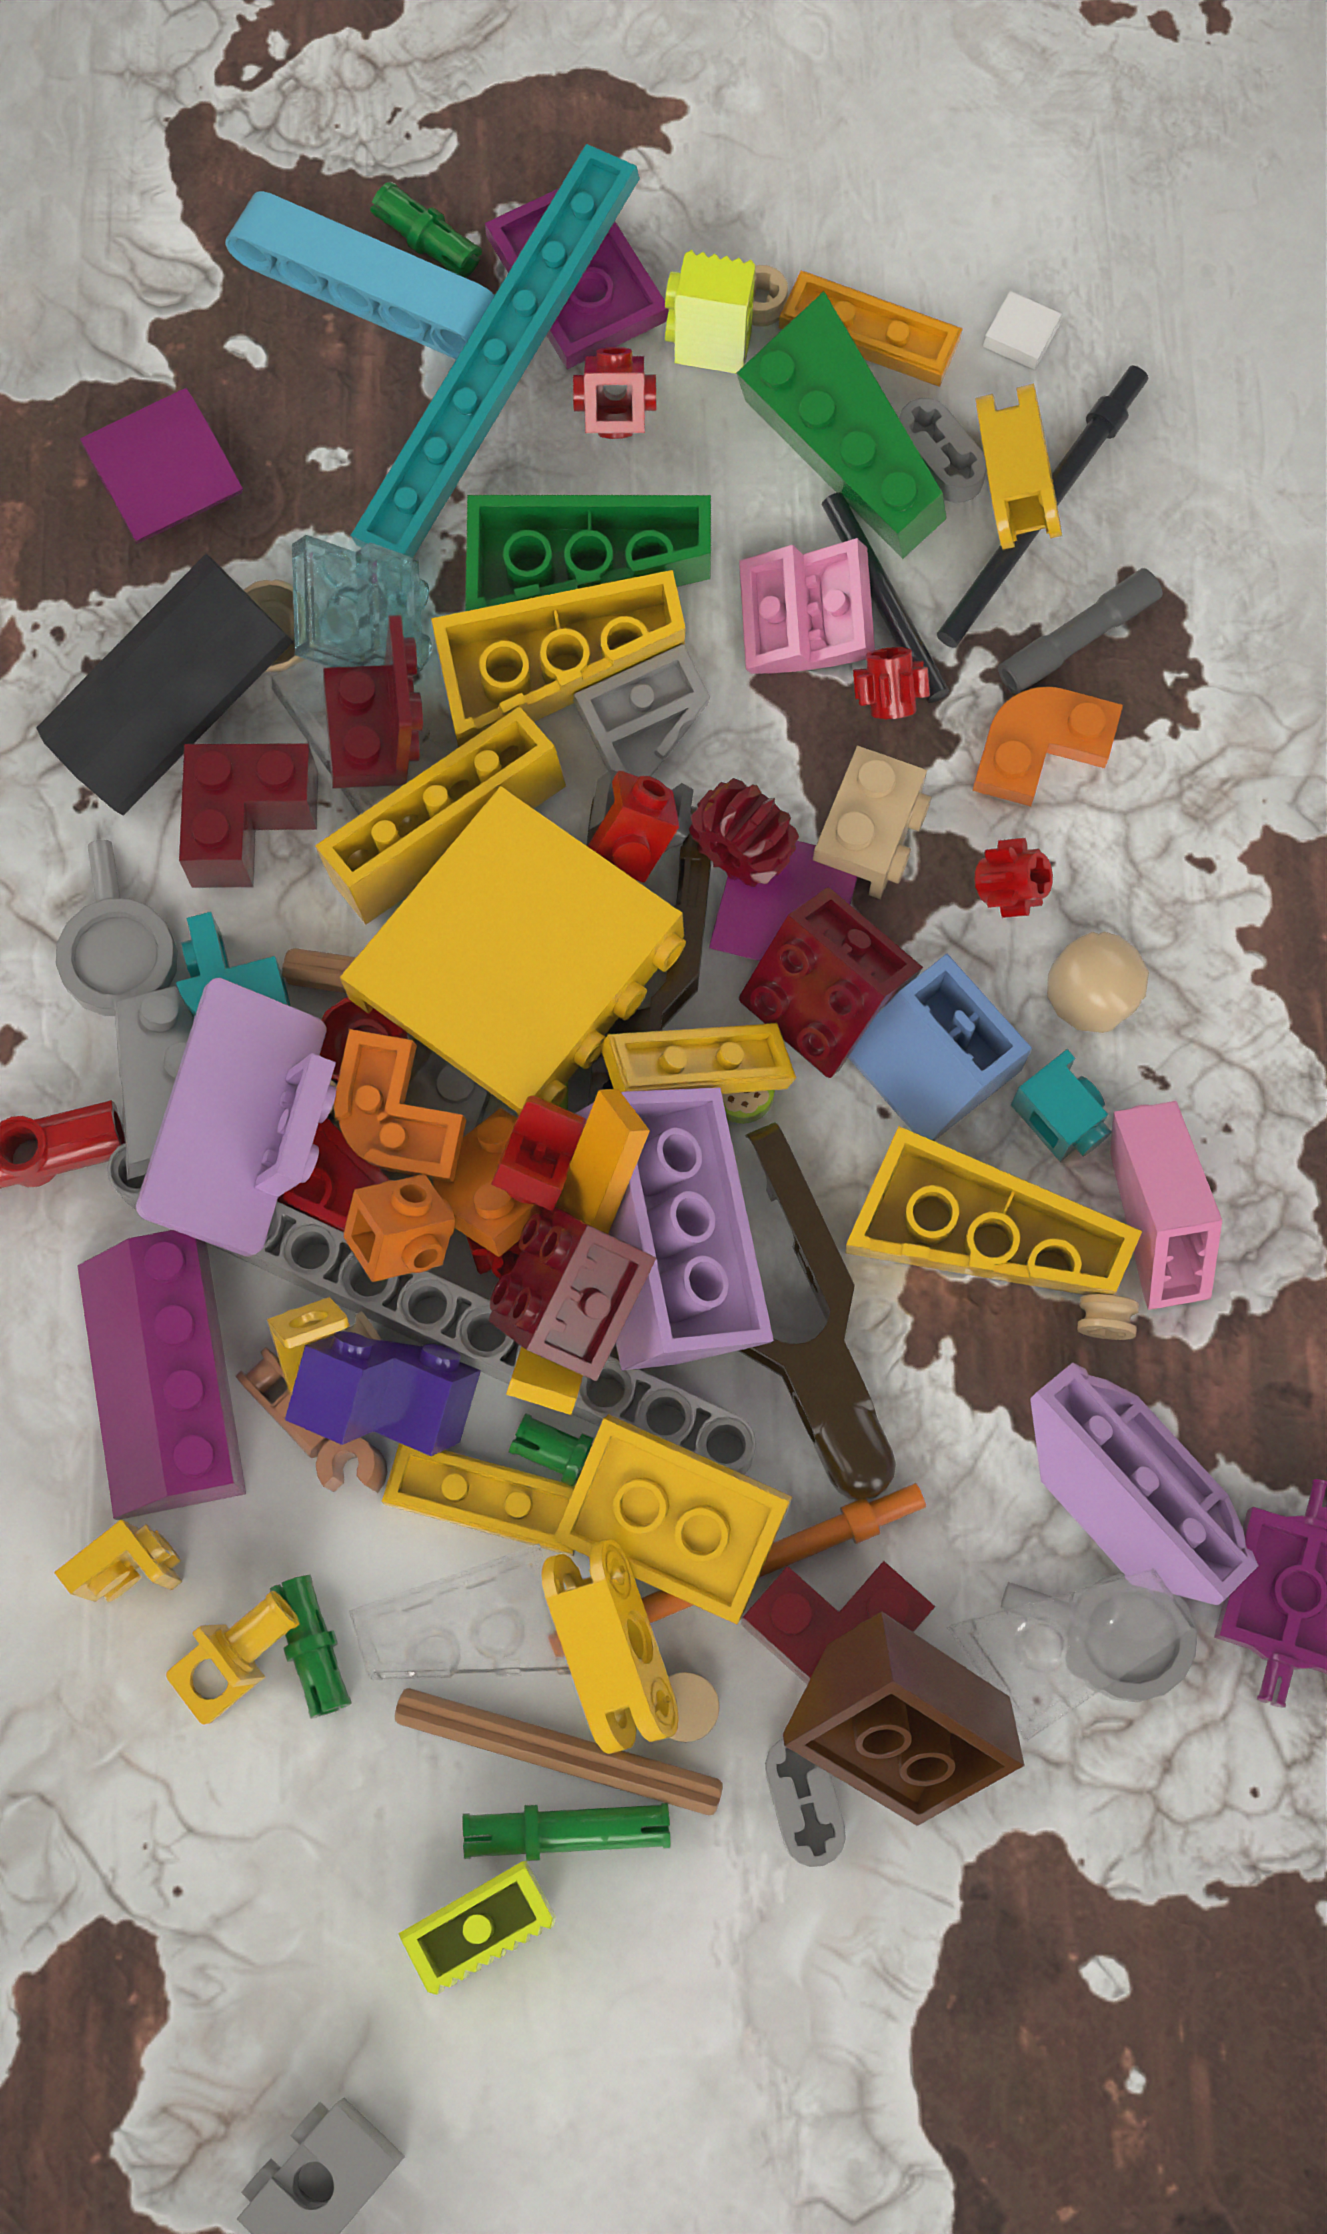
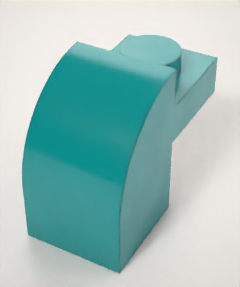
M212 912L187 918L191 940L181 942L191 978L178 981L176 984L194 1019L204 987L215 978L225 979L291 1006L286 983L275 956L230 968L222 934Z

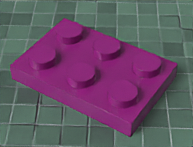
M559 188L485 223L486 237L508 273ZM615 221L546 335L567 370L584 362L585 356H597L596 351L598 349L616 347L667 322L669 309L665 308L664 298Z

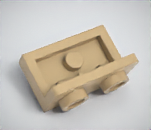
M857 745L814 849L813 861L871 881L869 896L881 899L888 880L899 884L911 852V848L902 846L908 829L919 832L928 812L932 797L922 793L927 770Z

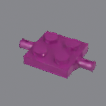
M1313 1479L1312 1481L1313 1485L1305 1516L1285 1517L1256 1507H1251L1247 1510L1243 1525L1246 1548L1253 1552L1258 1567L1223 1601L1214 1638L1248 1648L1261 1659L1267 1661L1257 1700L1263 1703L1271 1702L1270 1705L1281 1708L1286 1707L1285 1702L1294 1670L1313 1669L1327 1674V1481Z

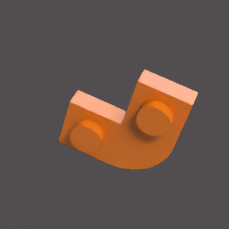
M1038 687L1018 693L1000 707L992 720L972 791L1031 807L1046 753L1105 769L1123 705L1056 687Z
M349 1029L334 1100L335 1118L339 1120L341 1131L349 1146L363 1160L377 1168L413 1176L425 1174L429 1179L454 1183L467 1119L462 1114L405 1105L417 1045L413 1040Z
M499 1108L463 1137L454 1183L433 1179V1187L441 1198L449 1202L453 1210L455 1229L498 1257L519 1241L527 1221L532 1215L539 1214L543 1208L537 1204L519 1202L506 1191L491 1185L504 1146L517 1120V1117L502 1108Z

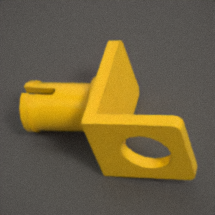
M330 1297L296 1309H290L280 1315L267 1319L290 1396L292 1395L305 1345L333 1336L335 1332L350 1326L347 1315Z
M271 1591L263 1601L232 1627L228 1628L226 1624L201 1625L193 1631L192 1634L199 1645L167 1671V1680L197 1720L203 1725L210 1724L265 1678L254 1660L290 1629L297 1627L300 1624L299 1619L290 1605L277 1592ZM206 1659H211L228 1681L226 1690L215 1699L202 1697L193 1685L194 1671Z

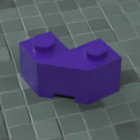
M338 1331L333 1336L305 1345L285 1420L341 1445L371 1432H376L424 1454L433 1456L460 1443L481 1370L460 1362L461 1355L445 1346L436 1344L417 1346L369 1339L357 1333Z

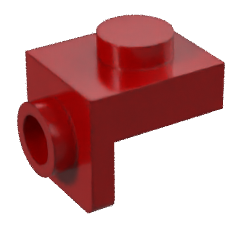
M619 770L612 780L615 801L587 847L633 879L645 883L679 829L674 794L670 788L653 777L645 775L638 777Z
M536 1096L527 1097L504 1146L491 1185L506 1191L519 1202L537 1204L553 1211L562 1193L570 1168L569 1165L587 1120Z

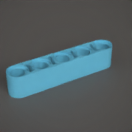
M264 191L256 192L252 196L225 242L232 256L251 270L454 359H457L495 296L490 290L476 282Z

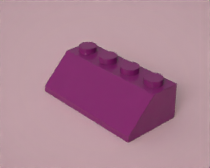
M168 1230L128 1238L77 1265L113 1519L120 1520L245 1495L246 1490L207 1243L178 1231Z

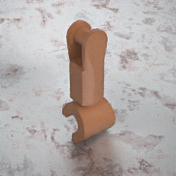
M267 1347L260 1352L264 1358L247 1374L240 1371L236 1375V1378L302 1450L310 1458L317 1457V1477L323 1487L335 1492L344 1484L343 1468L346 1462L352 1458H358L356 1476L366 1487L377 1493L385 1484L388 1471L386 1460L379 1449L361 1437L341 1445L285 1420L291 1399L288 1389L274 1403L265 1394L278 1379L284 1378L279 1358Z

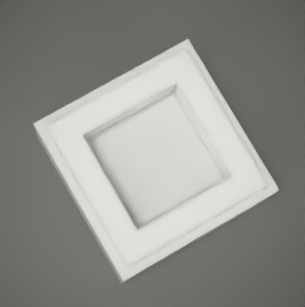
M1010 290L985 335L983 347L1036 370L1060 326L1062 313Z

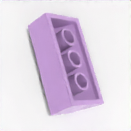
M721 1088L621 1092L650 1132L608 1234L656 1257L651 1271L616 1341L621 1370L677 1365L773 1342ZM594 1103L575 1114L587 1120Z

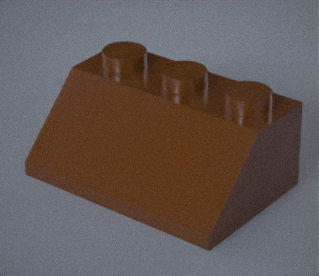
M882 1611L870 1619L861 1622L857 1627L827 1645L783 1732L785 1747L916 1826L1025 1766L1010 1696Z

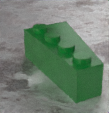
M823 291L736 374L745 401L836 493L841 492L848 505L904 559L947 519L943 492L826 293Z
M467 495L465 611L673 570L676 587L711 579V495Z

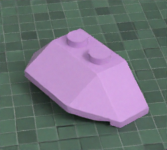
M1071 1363L1030 1398L1041 1482L1133 1584L1219 1605L1258 1567L1253 1552L1246 1548L1244 1531L1229 1495L1137 1395L1106 1379L1088 1375L1085 1368Z

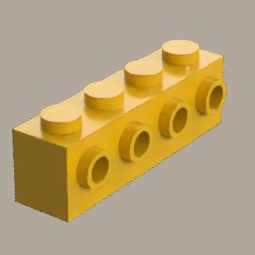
M520 706L316 844L315 847L332 884L365 925L412 892L500 786L533 809L565 788L566 783L556 748Z

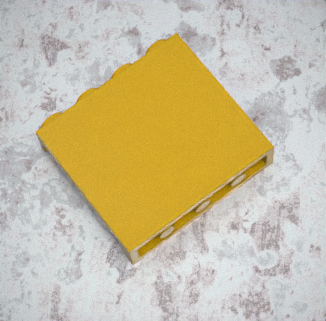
M500 786L343 972L340 979L349 1000L367 1013H370L375 1008L508 1105L519 1116L529 1096H536L559 1106L568 1090L565 1083L579 1066L587 1069L597 1060L602 1053L600 1045L606 1038L604 1035L619 1017L627 1020L635 1013L645 998L647 989L644 987L658 968L663 972L667 971L676 962L685 947L686 941L683 939V913Z

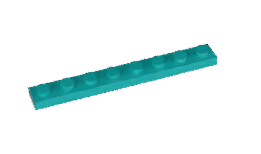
M585 145L350 536L356 546L405 570L407 569L640 180L636 165L591 145Z

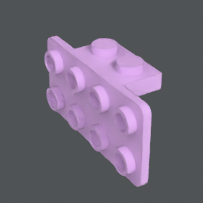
M215 978L204 987L137 1200L136 1210L140 1217L243 1256H253L263 1249L278 1197L299 1183H305L315 1168L319 1155V1147L312 1144L318 1123L324 1122L335 1100L336 1088L329 1084L336 1062L319 1056L326 1034V1026L321 1019L222 978Z

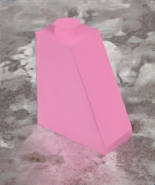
M1177 1101L1155 1105H1138L1131 1109L1115 1111L1113 1113L1110 1154L1126 1223L1142 1231L1134 1250V1257L1148 1310L1211 1299L1222 1218Z

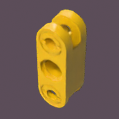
M1034 383L1016 388L1019 405L997 410L993 393L975 398L992 505L1003 550L1015 547L1016 535L1046 528V533L1049 534L1050 539L1062 536L1043 423Z
M613 1539L594 1543L589 1556V1572L591 1576L582 1579L579 1567L566 1554L548 1557L543 1562L541 1571L544 1595L595 1742L602 1751L611 1754L632 1748L636 1740V1726L642 1736L649 1742L674 1736L678 1729L679 1721L676 1699L625 1552Z

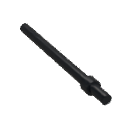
M1130 366L1108 396H1101L1087 414L1086 422L1088 425L1052 473L1057 506L1106 438H1114L1129 417L1127 409L1149 379L1147 373L1140 367ZM1040 530L1016 535L1017 541H1014L1015 547L1003 550L1002 546H999L937 632V637L943 644L951 648L957 647Z

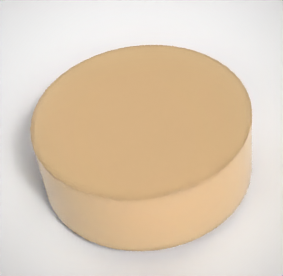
M682 1672L669 1676L668 1678L678 1707L679 1721L675 1735L668 1738L677 1742L688 1743L705 1737L713 1729L719 1715V1699L714 1687L705 1678L694 1673Z

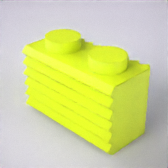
M691 249L684 254L681 273L670 272L665 297V308L669 309L665 341L675 344V364L735 374L745 365L753 320L756 265L751 259L743 263L739 257L731 261L728 256L719 259L716 254L707 257L704 251L696 255Z
M522 1861L398 1934L427 1992L438 1995L445 1990V1986L450 1988L457 1984L458 1979L464 1980L469 1977L470 1972L476 1973L481 1970L482 1964L489 1965L493 1963L494 1957L501 1958L505 1956L507 1949L512 1951L517 1949L519 1942H529L531 1934L539 1936L542 1934L543 1927L549 1929L554 1927L556 1916L527 1861Z

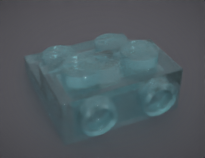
M309 535L303 536L292 544L295 656L330 667L385 665L388 615H401L403 636L415 638L417 673L423 670V666L428 662L431 655L432 642L427 634L422 633L421 611L428 602L429 585L425 580L419 578L418 559L371 542L357 552Z

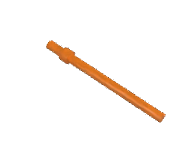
M914 1483L871 1502H868L867 1499L856 1500L840 1507V1515L773 1542L759 1578L850 1539L855 1544L879 1535V1527L926 1508V1503L917 1483ZM662 1590L641 1598L650 1623L693 1606V1604ZM558 1634L548 1637L557 1662L565 1660L566 1657Z

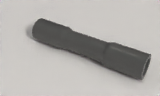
M1141 568L1101 595L1095 604L1049 635L1039 637L999 664L998 672L1001 680L1015 695L1027 690L1058 669L1067 658L1111 628L1123 625L1160 600L1163 592L1159 581L1148 569Z

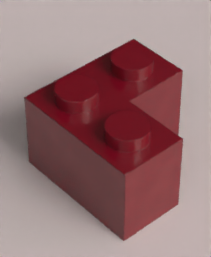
M309 743L184 744L179 862L192 888L253 887L256 830H317L318 770Z
M885 1561L878 1566L840 1611L835 1609L787 1566L742 1617L741 1625L802 1681L808 1684L827 1645L857 1627L861 1622L870 1619L882 1611L914 1632L936 1606Z

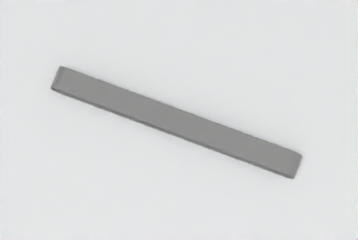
M124 1143L110 1156L107 1166L108 1178L124 1201L136 1210L141 1188L129 1187L126 1171V1143ZM276 1202L270 1232L267 1234L263 1249L257 1254L247 1257L210 1244L323 1298L330 1297L336 1304L357 1314L362 1311L368 1319L421 1344H436L453 1349L461 1355L460 1362L477 1368L481 1372L507 1384L510 1383L521 1345L507 1335L500 1347L488 1352L477 1350L470 1342L472 1334L477 1328L484 1324H492L489 1322V1316L492 1312L490 1300L428 1271L388 1278L386 1287L379 1294L369 1297L359 1295L355 1291V1286L360 1276L366 1272L343 1237L344 1232L284 1204ZM320 1243L330 1248L328 1259L320 1267L305 1269L298 1266L300 1253L307 1246ZM427 1297L441 1298L447 1303V1308L440 1320L431 1324H423L413 1319V1311L419 1301ZM611 1356L608 1357L598 1380L611 1378L623 1386L625 1392L619 1403L605 1408L592 1403L587 1395L589 1388L596 1381L583 1376L572 1411L573 1415L600 1427L603 1418L610 1414L714 1462L717 1461L711 1458L707 1451L709 1440L720 1433L733 1434L743 1444L744 1454L734 1463L719 1464L743 1475L751 1467L756 1448L755 1434L749 1423L738 1415L639 1369L622 1371L620 1361ZM664 1405L675 1407L683 1415L684 1425L673 1435L664 1436L655 1433L647 1424L648 1415L653 1409Z

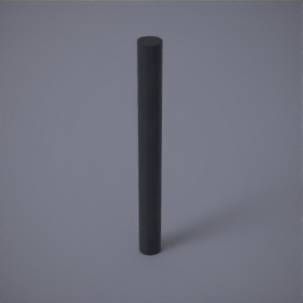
M837 492L828 496L822 502V507L841 542L858 538L867 547L871 597L898 647L911 649L913 662L924 661V667H928L930 696L926 697L928 703H934L943 699L950 690L844 495L841 492Z

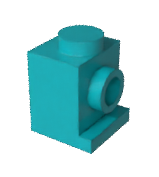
M1068 1049L1019 1086L1011 1103L1014 1110L1060 1162L1075 1150L1082 1157L1086 1156L1112 1133L1104 1123L1108 1113L1103 1109L1105 1102L1101 1093L1087 1078L1083 1076L1076 1078L1070 1071L1076 1058Z

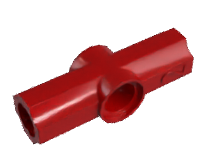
M110 1100L34 1120L25 1116H13L1 1121L0 1189L16 1184L25 1187H39L50 1182L56 1174L109 1161L113 1152L119 1146L126 1143L123 1124L115 1103ZM38 1141L37 1151L29 1161L22 1164H13V1155L22 1143Z

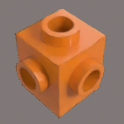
M423 1174L354 1189L343 1237L370 1280L376 1282L409 1273H421L431 1268L442 1266L450 1236L454 1233L455 1218L449 1202L440 1197L427 1176Z

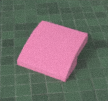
M858 538L802 554L794 545H789L739 560L746 670L751 674L796 672L838 666L865 660L866 654L875 650L867 547Z

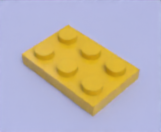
M608 1414L602 1420L553 1541L589 1557L594 1543L613 1539L625 1552L634 1578L738 1625L793 1497Z

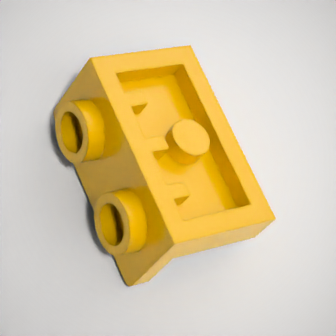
M122 1519L54 1572L71 1595L96 1602L102 1596L108 1602H111L128 1591L141 1578L136 1571L139 1567L153 1583L173 1590L182 1582L173 1570V1567L181 1562V1559L158 1530L153 1531L147 1524L138 1528Z

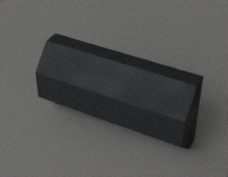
M205 554L36 729L43 743L79 781L110 808L124 816L184 754V744H194L294 641L209 555Z

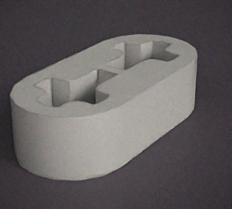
M918 398L910 401L902 408L899 419L943 492V498L953 503L974 499L982 489L987 471L984 453L942 403L931 398ZM918 422L922 427H928L933 424L935 426L933 439L924 430L915 434L913 432L914 423ZM950 462L958 470L968 467L970 469L968 479H965L961 474H955L950 477L948 475Z
M781 1739L768 1752L765 1771L783 1843L789 1855L798 1863L809 1867L824 1866L837 1858L842 1852L846 1840L845 1826L831 1774L815 1765V1769L805 1774L810 1796L798 1799L792 1778H780L777 1773V1765L786 1761L787 1754L785 1750L788 1749L784 1746V1740ZM812 1803L818 1824H830L833 1829V1837L824 1841L823 1848L825 1853L819 1856H813L810 1846H798L795 1841V1833L800 1832L805 1827L800 1806Z

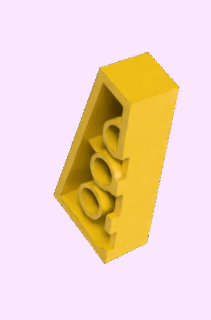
M673 570L431 618L458 748L519 706L535 722L573 704L575 693L681 644H685L686 627Z
M898 1126L848 1238L845 1254L1082 1295H1113L1117 1292L1142 1231Z

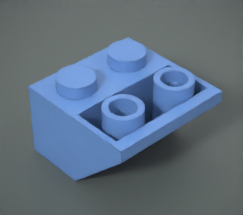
M945 954L902 988L873 1019L848 1058L912 1132L935 1141L1020 1073L1032 1047L948 954Z

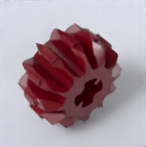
M732 778L728 783L720 782L713 791L709 790L698 802L697 810L690 816L692 824L688 830L692 838L699 843L697 846L698 851L709 857L713 862V867H719L725 871L730 880L735 881L739 878L745 885L755 887L759 883L767 884L774 875L778 876L789 864V858L796 850L795 843L799 838L796 828L789 824L791 820L789 813L780 810L775 804V798H768L762 794L757 785L752 784L748 787L743 781Z

